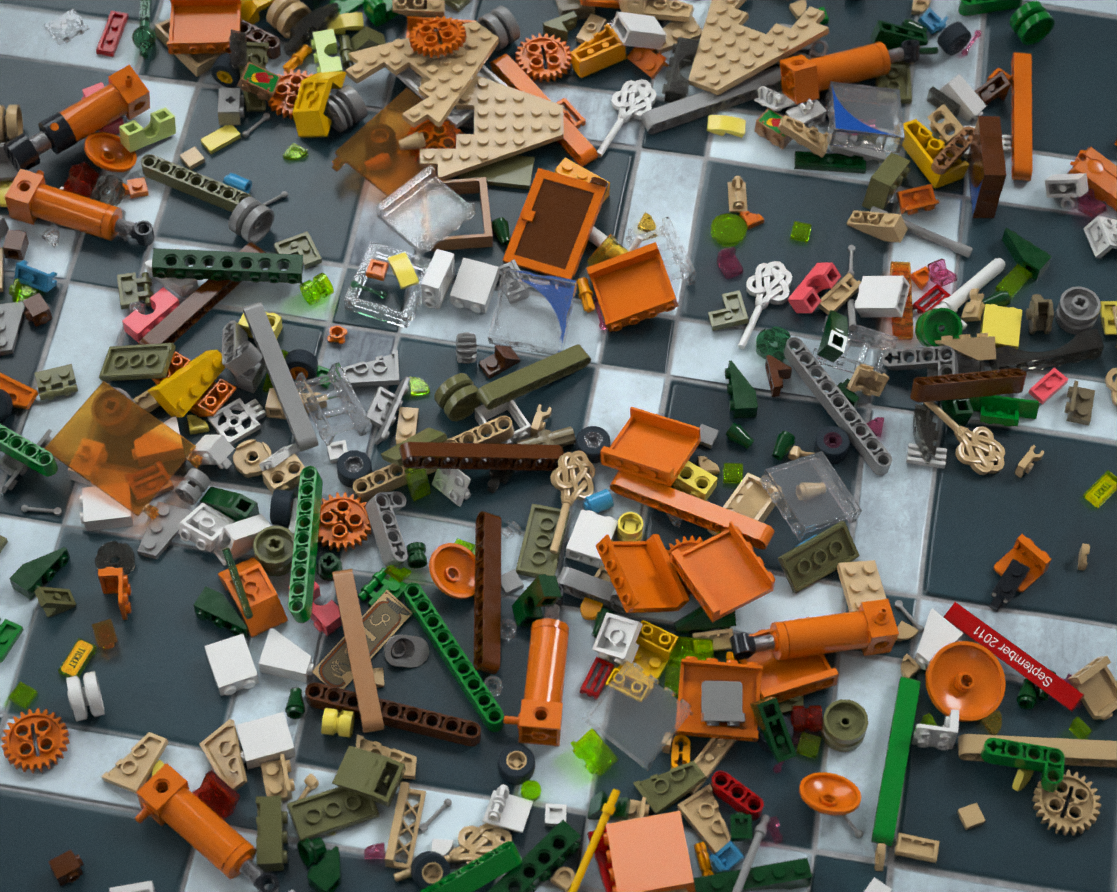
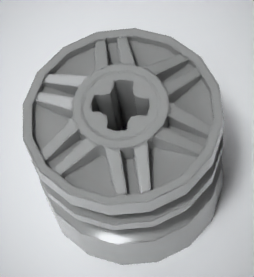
M345 85L336 92V95L331 94L328 97L323 114L332 120L331 126L336 131L344 132L353 123H358L367 116V108L359 93L350 85Z

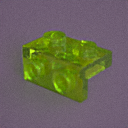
M678 637L669 659V666L680 668L681 659H685L686 656H694L698 660L706 661V658H714L713 640Z
M593 728L577 742L573 740L570 743L574 748L572 750L579 759L582 758L586 762L584 766L591 774L595 773L602 776L619 760Z

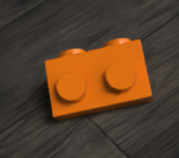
M634 47L626 58L652 79L656 77L663 66H669L665 62L667 58L661 53L656 55L653 52L654 49Z
M932 184L896 193L901 214H916L920 209L930 211L935 209V206L940 203L939 199L936 200Z

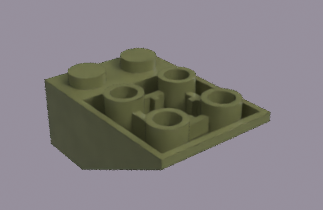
M349 746L332 784L390 807L405 774L406 767L405 764L389 757Z

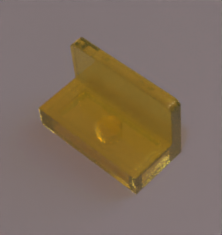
M610 233L589 257L587 262L590 267L629 251L619 244L617 238Z

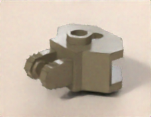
M1034 294L1029 308L1026 309V319L1029 320V333L1034 335L1036 330H1044L1045 334H1049L1054 318L1052 299H1043L1041 295Z

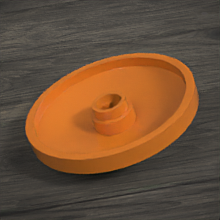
M970 641L950 643L934 654L926 670V689L932 703L946 716H949L951 709L959 710V721L974 722L989 716L998 708L1004 697L1006 683L1003 668L995 655L980 644Z

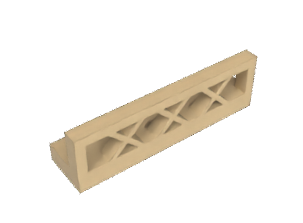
M401 782L385 856L386 867L403 870L411 868L426 797V791L410 789L407 782ZM409 795L420 796V802L412 807L408 802ZM413 813L416 817V822L408 826L404 821V817ZM409 832L412 841L404 846L400 841V836ZM404 851L408 856L407 864L395 862L396 856Z

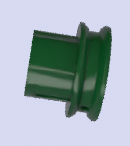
M332 553L324 554L317 563V573L325 581H333L332 572L343 570L342 562Z
M319 837L314 840L305 838L304 841L297 843L299 855L307 867H310L312 863L317 864L318 858L322 857L327 851L324 841Z

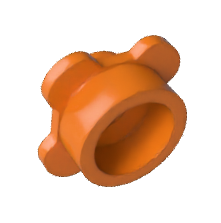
M338 325L332 326L329 329L330 335L327 336V341L330 343H345L344 338L348 333L347 329Z

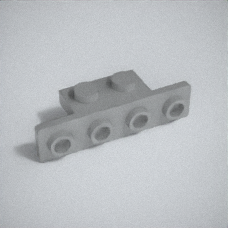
M406 376L400 382L395 394L381 386L376 389L364 417V420L380 428L374 444L378 445L381 441L385 442L390 433L388 431L389 426H392L395 422V412L400 409L403 403L401 398L409 389V377Z
M47 430L37 443L38 446L46 447L52 439L50 437L52 430ZM7 454L0 460V469L11 476L1 490L3 493L8 489L12 490L18 482L15 479L19 474L23 476L29 468Z

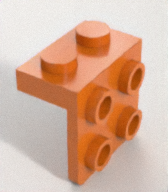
M1021 534L1016 539L1014 548L994 565V570L1002 577L1012 559L1029 567L1030 572L1018 589L1019 592H1024L1048 570L1052 559L1045 551L1040 550L1030 538Z
M105 567L104 569H98V577L103 593H118L123 620H127V614H131V603L128 602V596H131V585L128 581V575H124L123 568Z

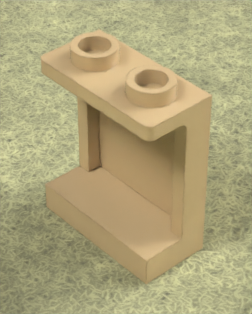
M1108 656L1095 658L1068 678L1071 685L1084 694L1081 701L1093 720H1106L1117 709V681L1107 667L1111 663Z

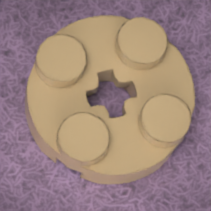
M252 439L246 440L237 446L233 454L234 466L246 478L259 476L264 472L259 464L272 455L271 450L264 442L260 443ZM250 455H253V457H258L254 461H249Z

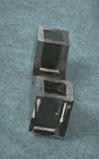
M678 37L677 44H673L672 54H674V57H670L669 61L671 70H667L665 80L668 82L667 84L664 83L662 94H665L664 102L672 103L687 97L689 80L684 78L680 71L687 66L693 65L699 40Z

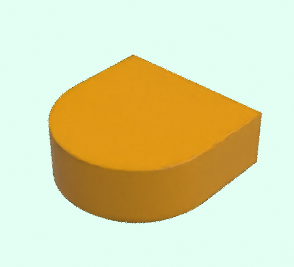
M585 597L580 607L581 616L586 620H595L597 612H600L603 608V603Z

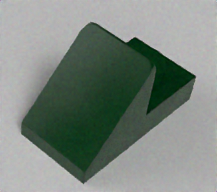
M601 791L591 798L588 819H600L603 813L601 811L602 807L609 799L605 791ZM618 797L614 806L616 809L613 816L610 815L609 820H628L631 803L628 797Z

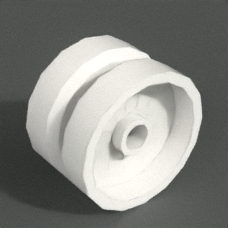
M95 671L84 674L85 687H82L80 678L77 676L66 678L71 709H73L76 721L87 719V706L90 707L94 717L105 715Z

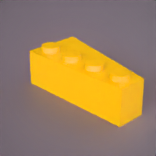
M917 119L901 124L896 139L935 189L964 178L970 164L960 159L944 174L940 175L933 172L931 165L935 157L945 148V143L940 139H935L932 136V132ZM946 153V156L950 158L954 157L952 154Z
M218 350L205 351L190 361L188 365L180 368L173 375L162 380L160 384L149 389L148 392L171 417H184L226 368L222 364V354Z

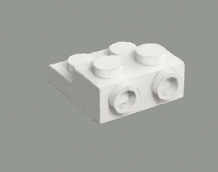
M202 503L180 522L178 534L184 541L190 540L195 543L198 549H206L211 552L217 544L223 526L232 524L235 520Z
M607 612L592 650L599 653L598 657L609 661L611 657L614 658L615 663L625 666L626 662L632 664L639 647L636 644V640L643 624Z

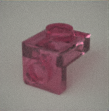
M1090 188L1084 195L1077 197L1078 209L1089 217L1094 218L1107 211L1106 204L1094 198V190Z

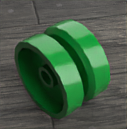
M1031 1L1021 6L1014 12L1009 22L1011 29L1025 45H1033L1044 39L1051 32L1055 24L1053 17L1046 12L1045 7L1039 1Z
M937 308L925 311L919 316L915 326V333L921 345L924 347L940 346L935 343V340H941V336H953V339H958L959 335H962L963 326L956 312L948 308Z

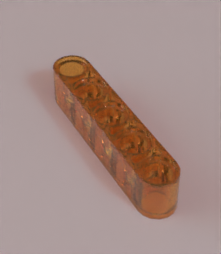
M891 261L890 276H904L910 284L903 316L892 317L893 339L912 340L913 309L910 262Z

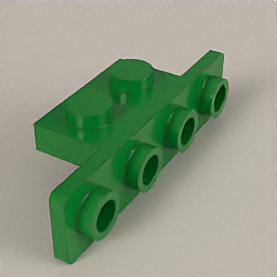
M996 395L969 398L973 411L980 413V422L986 424L994 423L1007 427H1018L1019 417L1037 418L1039 401Z

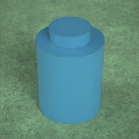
M234 173L226 175L223 180L224 184L248 194L252 187L251 180Z
M608 489L585 497V502H583L584 510H591L596 514L614 507V502Z

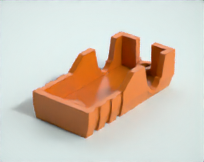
M1089 147L1087 150H1080L1075 161H1071L1070 164L1073 167L1068 174L1087 173L1089 191H1087L1086 195L1093 200L1106 202L1108 206L1117 211V166L1092 147Z

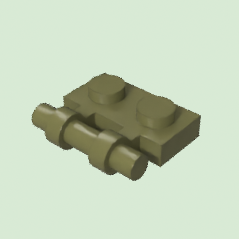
M135 272L117 275L121 309L140 307L139 301L141 300L145 301L146 306H151L150 297L153 296L151 291L152 279L149 277L148 272H143L142 278H136ZM138 287H143L144 291L138 292Z
M72 364L34 372L38 391L46 390V392L39 393L40 400H53L57 396H69L71 393L78 392Z

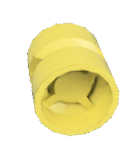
M634 512L622 514L618 520V541H641L643 531L641 516Z
M325 708L322 719V734L334 735L338 733L341 737L351 738L354 726V711L342 710L339 713L337 709Z

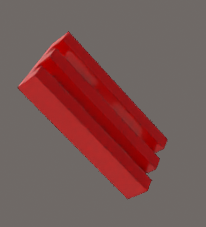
M936 284L912 304V309H916L919 315L923 314L928 307H930L928 310H932L944 298H948L951 295ZM939 291V293L932 297L925 305H923L922 307L920 306L935 292Z
M596 657L580 688V693H586L587 696H593L594 699L598 700L615 664ZM598 664H602L590 689H588L587 686ZM607 666L608 669H607V671H606V673H605V675H604V677H603V679H602V681H601V683H600V685H599L597 691L595 692L594 689H595V687H596V685H597V683H598V681H599V679H600V677H601V675H602V673H603L605 667Z

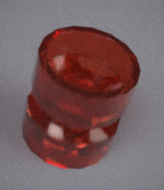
M792 705L791 723L794 729L793 732H804L805 729H808L810 732L822 731L821 705H809L808 708H805L804 705Z

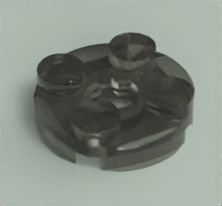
M115 175L100 176L90 195V199L113 206L119 205L125 194V187L122 185L123 181Z
M110 541L103 544L97 551L98 554L95 558L97 571L105 567L123 568L124 575H128L135 568L134 552L126 543ZM113 557L116 559L120 558L117 563H111Z

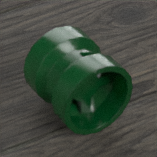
M413 542L406 546L407 554L409 555L408 566L410 568H423L428 564L427 557L425 556L426 545L424 543Z

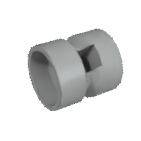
M191 468L185 475L184 480L176 487L175 493L184 502L195 505L202 496L201 493L205 492L211 481L202 471Z

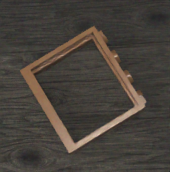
M486 177L421 182V190H418V197L423 202L419 206L420 215H424V219H421L422 230L425 229L422 239L423 244H427V252L436 251L437 249L455 250L493 247ZM480 193L484 234L432 238L428 196Z

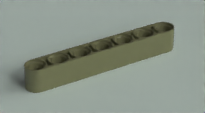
M147 154L141 158L142 171L147 178L230 212H233L243 199L251 197L246 192L155 155Z
M577 344L483 385L477 390L476 396L487 410H491L585 368L591 362V358L581 345Z

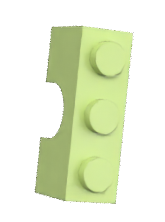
M334 30L313 32V39L310 42L312 50L316 51V53H313L315 64L318 63L319 67H316L317 73L343 71L340 56H328L337 53Z
M165 107L150 113V122L145 128H142L135 120L119 126L120 142L129 152H133L176 134L175 116Z

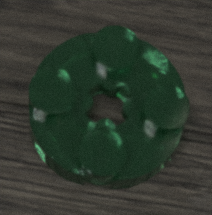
M781 327L763 329L756 338V353L765 360L766 355H771L783 362L786 359L784 349L787 340L791 338L790 333ZM777 342L778 344L777 347H773L770 343Z

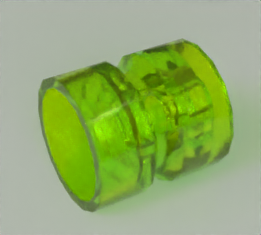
M323 272L314 276L313 281L308 280L299 285L300 291L309 305L319 302L321 297L326 298L334 293V288L329 278Z

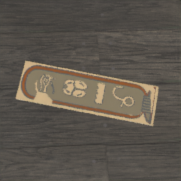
M388 590L362 616L370 659L412 614ZM345 637L339 641L312 671L326 685L344 689L353 680Z

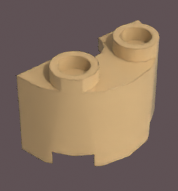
M860 364L854 371L846 388L852 392L861 391L870 397L872 395L880 397L890 377L885 373L880 374L874 371L872 366Z

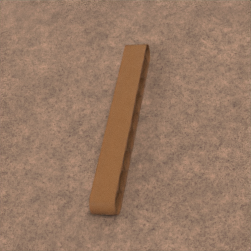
M352 569L332 572L363 732L384 730Z

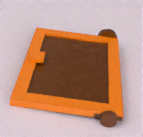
M538 168L503 257V262L509 263L515 259L518 267L557 278L556 281L560 284L566 285L567 281L572 282L604 201L608 182L598 177H592L590 182Z

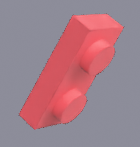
M1053 368L1032 386L1028 393L1043 405L1067 384L1068 378L1056 368Z

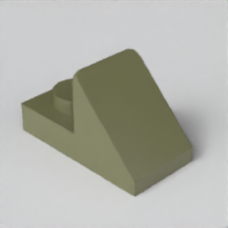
M573 11L544 22L543 35L545 36L546 33L548 37L555 35L554 39L560 37L562 42H568V31L577 27L576 13Z
M38 587L34 591L47 617L55 616L76 606L70 589Z

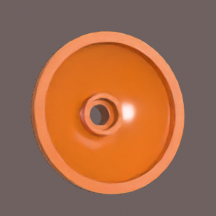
M95 132L90 134L84 142V151L88 158L104 170L126 172L132 169L136 163V152H129L121 144L120 137L107 132Z
M446 543L435 549L429 560V571L435 585L444 594L452 598L466 599L475 594V555L468 548L456 543Z
M818 772L806 776L800 783L799 793L801 798L810 808L819 813L842 816L855 811L860 805V790L853 782L843 776Z

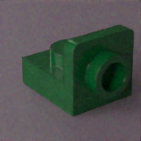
M847 378L843 383L840 382L837 387L856 409L860 397L855 392L849 391L846 388L850 381Z
M743 812L731 814L729 819L730 841L751 842L752 815H746Z

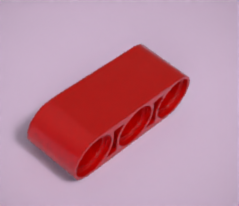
M717 771L713 774L711 787L712 792L736 811L752 815V820H757L761 817L764 803L758 795L725 771ZM722 781L725 783V785L719 786L716 784V782ZM738 793V794H740L742 797H741V798H735L732 794ZM754 805L758 810H751L749 806Z

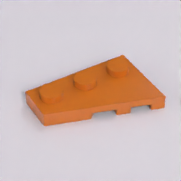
M0 373V389L10 395L13 407L29 409L39 394L37 390Z

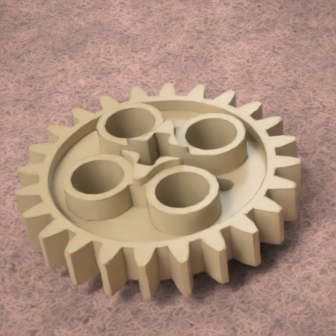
M1067 770L1059 788L1063 789V793L1057 790L1055 792H1047L1042 788L1041 781H1039L1038 788H1035L1034 791L1035 796L1032 799L1033 802H1036L1033 809L1039 810L1036 817H1043L1041 824L1049 823L1048 830L1055 827L1056 834L1059 830H1063L1064 836H1066L1068 831L1074 836L1077 830L1082 834L1084 828L1089 830L1091 824H1095L1097 820L1095 817L1099 816L1100 812L1098 810L1101 807V804L1097 802L1101 797L1095 795L1097 788H1090L1093 783L1092 781L1084 782L1086 776L1079 779L1078 772L1071 776L1070 770ZM1048 777L1050 781L1056 782L1054 778ZM1072 787L1073 792L1068 802V807L1065 811L1064 818H1061L1060 815L1065 804V799L1068 795L1069 788ZM1075 795L1082 796L1084 800L1077 799ZM1049 805L1056 806L1058 810L1051 809ZM1070 813H1075L1078 818H1073Z

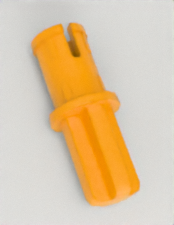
M304 44L297 53L292 54V58L283 66V69L287 73H290L291 69L294 71L299 65L303 64V61L312 53V49L307 44Z
M586 277L579 278L576 282L579 289V299L582 300L584 311L590 313L595 309L592 299L593 292L590 290L588 279Z

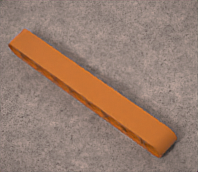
M1013 52L1011 63L1012 180L1031 181L1032 56L1028 53Z
M504 54L490 62L493 72L507 86L551 101L508 54ZM563 114L564 138L557 142L583 167L598 158L597 151Z
M618 470L610 484V489L618 495L716 533L727 530L729 522L732 521L736 527L741 529L746 542H750L753 547L761 550L767 548L775 533L774 529L765 523L661 483Z

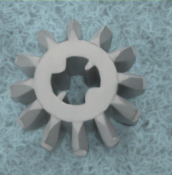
M469 332L459 333L456 336L457 361L463 364L474 363L477 357L476 336L474 333Z

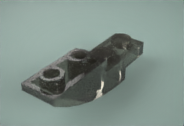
M335 2L325 5L299 20L290 29L291 39L284 46L285 54L291 58L293 53H297L301 49V45L305 41H309L313 32L327 30L329 23L332 20H336L339 16V4Z
M923 403V405H915L913 435L920 456L925 464H930L931 457L935 458L937 446H933V443L937 442L939 431H935L936 423L932 422L933 415L930 414L932 410Z

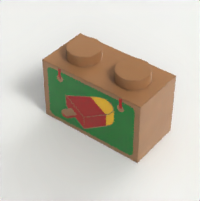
M248 61L237 86L241 87L245 92L256 94L260 99L270 101L281 76Z
M768 108L756 120L754 132L769 140L773 145L784 149L791 142L792 138L784 135L778 129L783 116Z

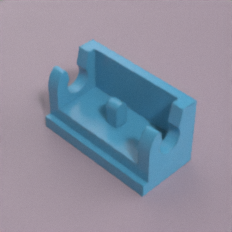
M25 260L16 263L14 280L44 292H48L57 285V281L53 280L57 276L56 272H51L50 274L27 266L28 261Z

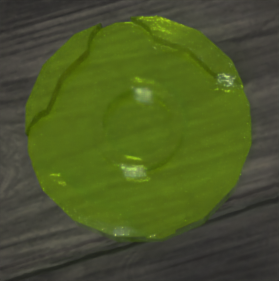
M721 214L712 221L711 236L721 245L735 246L745 239L747 226L745 221L736 214Z

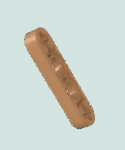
M972 127L963 128L935 157L931 165L932 171L940 175L946 173L970 148L975 129ZM955 143L962 144L963 148L957 147ZM946 153H950V154H952L954 157H953V158H950V157L946 156Z

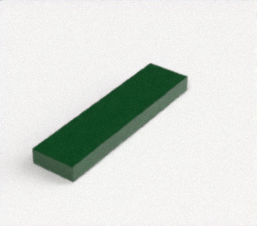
M795 151L794 169L865 174L866 160H863V157L858 155L851 157L843 154L826 153L823 157H820L812 152Z

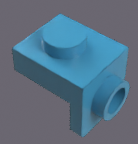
M929 7L917 21L922 26L927 27V31L933 35L937 31L940 33L947 26L945 23L949 18L945 16L941 19Z
M729 841L716 854H710L709 858L712 860L711 866L718 873L720 871L724 873L731 871L745 856L733 841Z

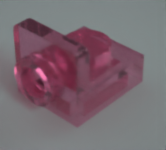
M735 247L724 248L718 252L717 264L726 279L743 273V267L735 256Z
M943 258L927 265L930 281L938 286L943 287L957 281L956 274L946 268Z

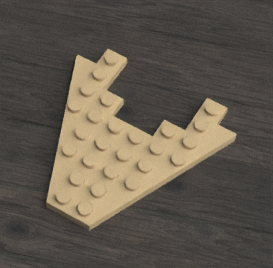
M712 0L688 79L689 85L720 95L827 35L829 27L819 24L825 18V11L809 7L791 28L776 23L767 34L742 26L749 17L748 13L738 9L746 0Z
M477 21L462 24L466 30V43H463V47H459V51L453 50V54L446 53V57L441 54L439 58L436 55L430 58V55L423 57V53L418 55L417 51L414 52L413 48H411L409 38L396 39L390 43L349 53V59L355 64L345 70L346 76L358 84L384 67L394 75H398L410 67L428 81L418 87L419 94L426 99L402 113V118L414 128L427 119L437 127H440L499 44V37Z
M476 76L456 104V110H474V134H456V149H420V168H438V181L446 180L564 138L563 105L502 85L484 77ZM421 77V86H422L423 84H425L426 82H428V81H427L426 79H424L423 77Z

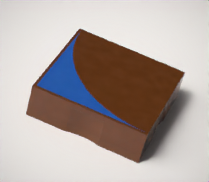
M978 116L967 157V162L970 164L968 167L972 217L994 218L1006 178L1000 116Z

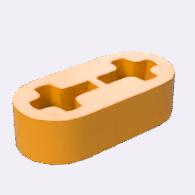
M677 735L672 740L671 769L678 767L679 758H682V764L690 762V740L685 735ZM679 742H683L684 745L682 752H679Z

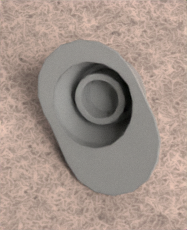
M394 635L383 645L386 661L394 666L418 667L429 656L427 642L417 636Z

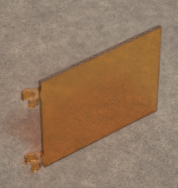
M408 88L401 92L337 149L335 154L338 157L332 161L334 165L331 168L336 172L347 163L384 193L387 197L381 200L382 205L380 208L385 212L393 203H396L398 206L402 205L421 187V182L428 181L438 171V168H420V149L402 151L400 149L398 140L404 139L420 130H426L430 133L434 123L427 119L414 128L403 120L402 113L423 101ZM445 120L443 125L446 127V132L439 137L433 135V139L425 142L426 146L422 147V149H426L427 145L433 141L439 143V139L442 137L453 138L455 146L451 149H456V134L464 133L448 120ZM442 125L440 127L435 126L434 131L439 134L443 133L444 127ZM422 132L424 135V139L427 140L429 138V134L427 132ZM444 139V146H453L454 142L452 139ZM435 145L428 147V149H438Z
M105 381L99 385L44 448L59 461L136 516L145 512L153 520L159 515L157 513L159 510L149 503L185 460H188L196 468L202 464V457L193 453L196 449L194 444Z

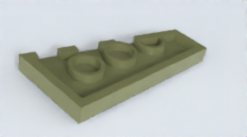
M237 42L235 44L240 76L248 61L266 69L269 43ZM243 91L247 112H263L266 109V100L260 99L252 92Z

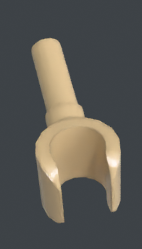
M794 446L791 448L788 458L794 461L798 460L799 456L816 458V453L805 452L800 447Z
M309 774L305 778L304 782L307 784V787L298 800L306 798L311 790L318 787L319 782L313 774Z

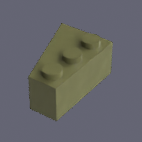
M891 152L871 177L862 206L870 210L872 206L884 210L897 188L901 186L903 179L908 177L910 160Z
M281 796L256 797L257 866L264 872L284 871V863H288L287 850L284 851V844L288 843V832L284 831V824H288V812L283 809Z

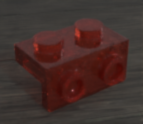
M85 162L73 165L69 170L70 174L64 184V190L91 199L100 174Z
M212 770L206 773L200 788L192 792L222 819L233 814L241 797Z

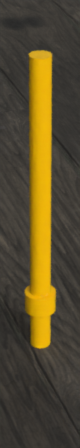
M613 788L607 803H604L601 811L603 813L568 892H577L610 815L613 816L616 809L614 806L620 795V791Z

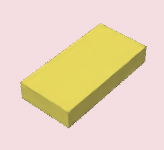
M225 125L202 138L201 143L210 154H213L240 139L241 134L233 125Z

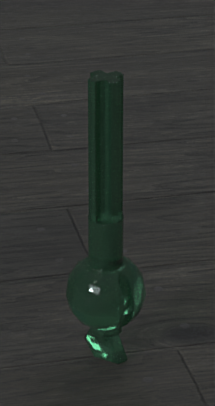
M141 0L140 24L132 35L133 44L139 49V55L144 59H148L147 50L151 49L156 42V34L150 28L151 0Z

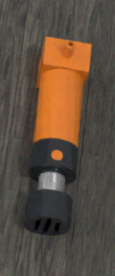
M128 65L108 76L109 84L39 122L40 132L28 139L22 133L4 143V151L18 172L20 169L28 171L40 164L39 154L41 155L49 149L55 154H59L124 115L131 120L150 109V91L133 68Z

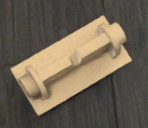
M735 176L732 182H728L729 212L747 211L746 182H743L740 176Z

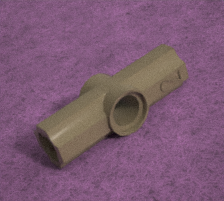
M567 427L553 432L542 430L534 437L516 441V444L560 445L564 447L576 443L573 428Z

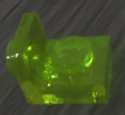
M15 278L13 284L9 287V295L12 296L13 302L24 301L40 292L39 289L20 284L19 278Z
M667 664L663 692L667 693L668 696L678 697L680 666Z

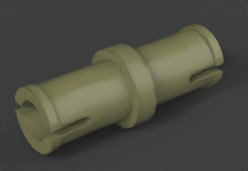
M343 35L339 38V53L342 57L343 67L348 69L350 63L351 66L354 65V62L349 59V53L353 52V48L350 45L349 36Z

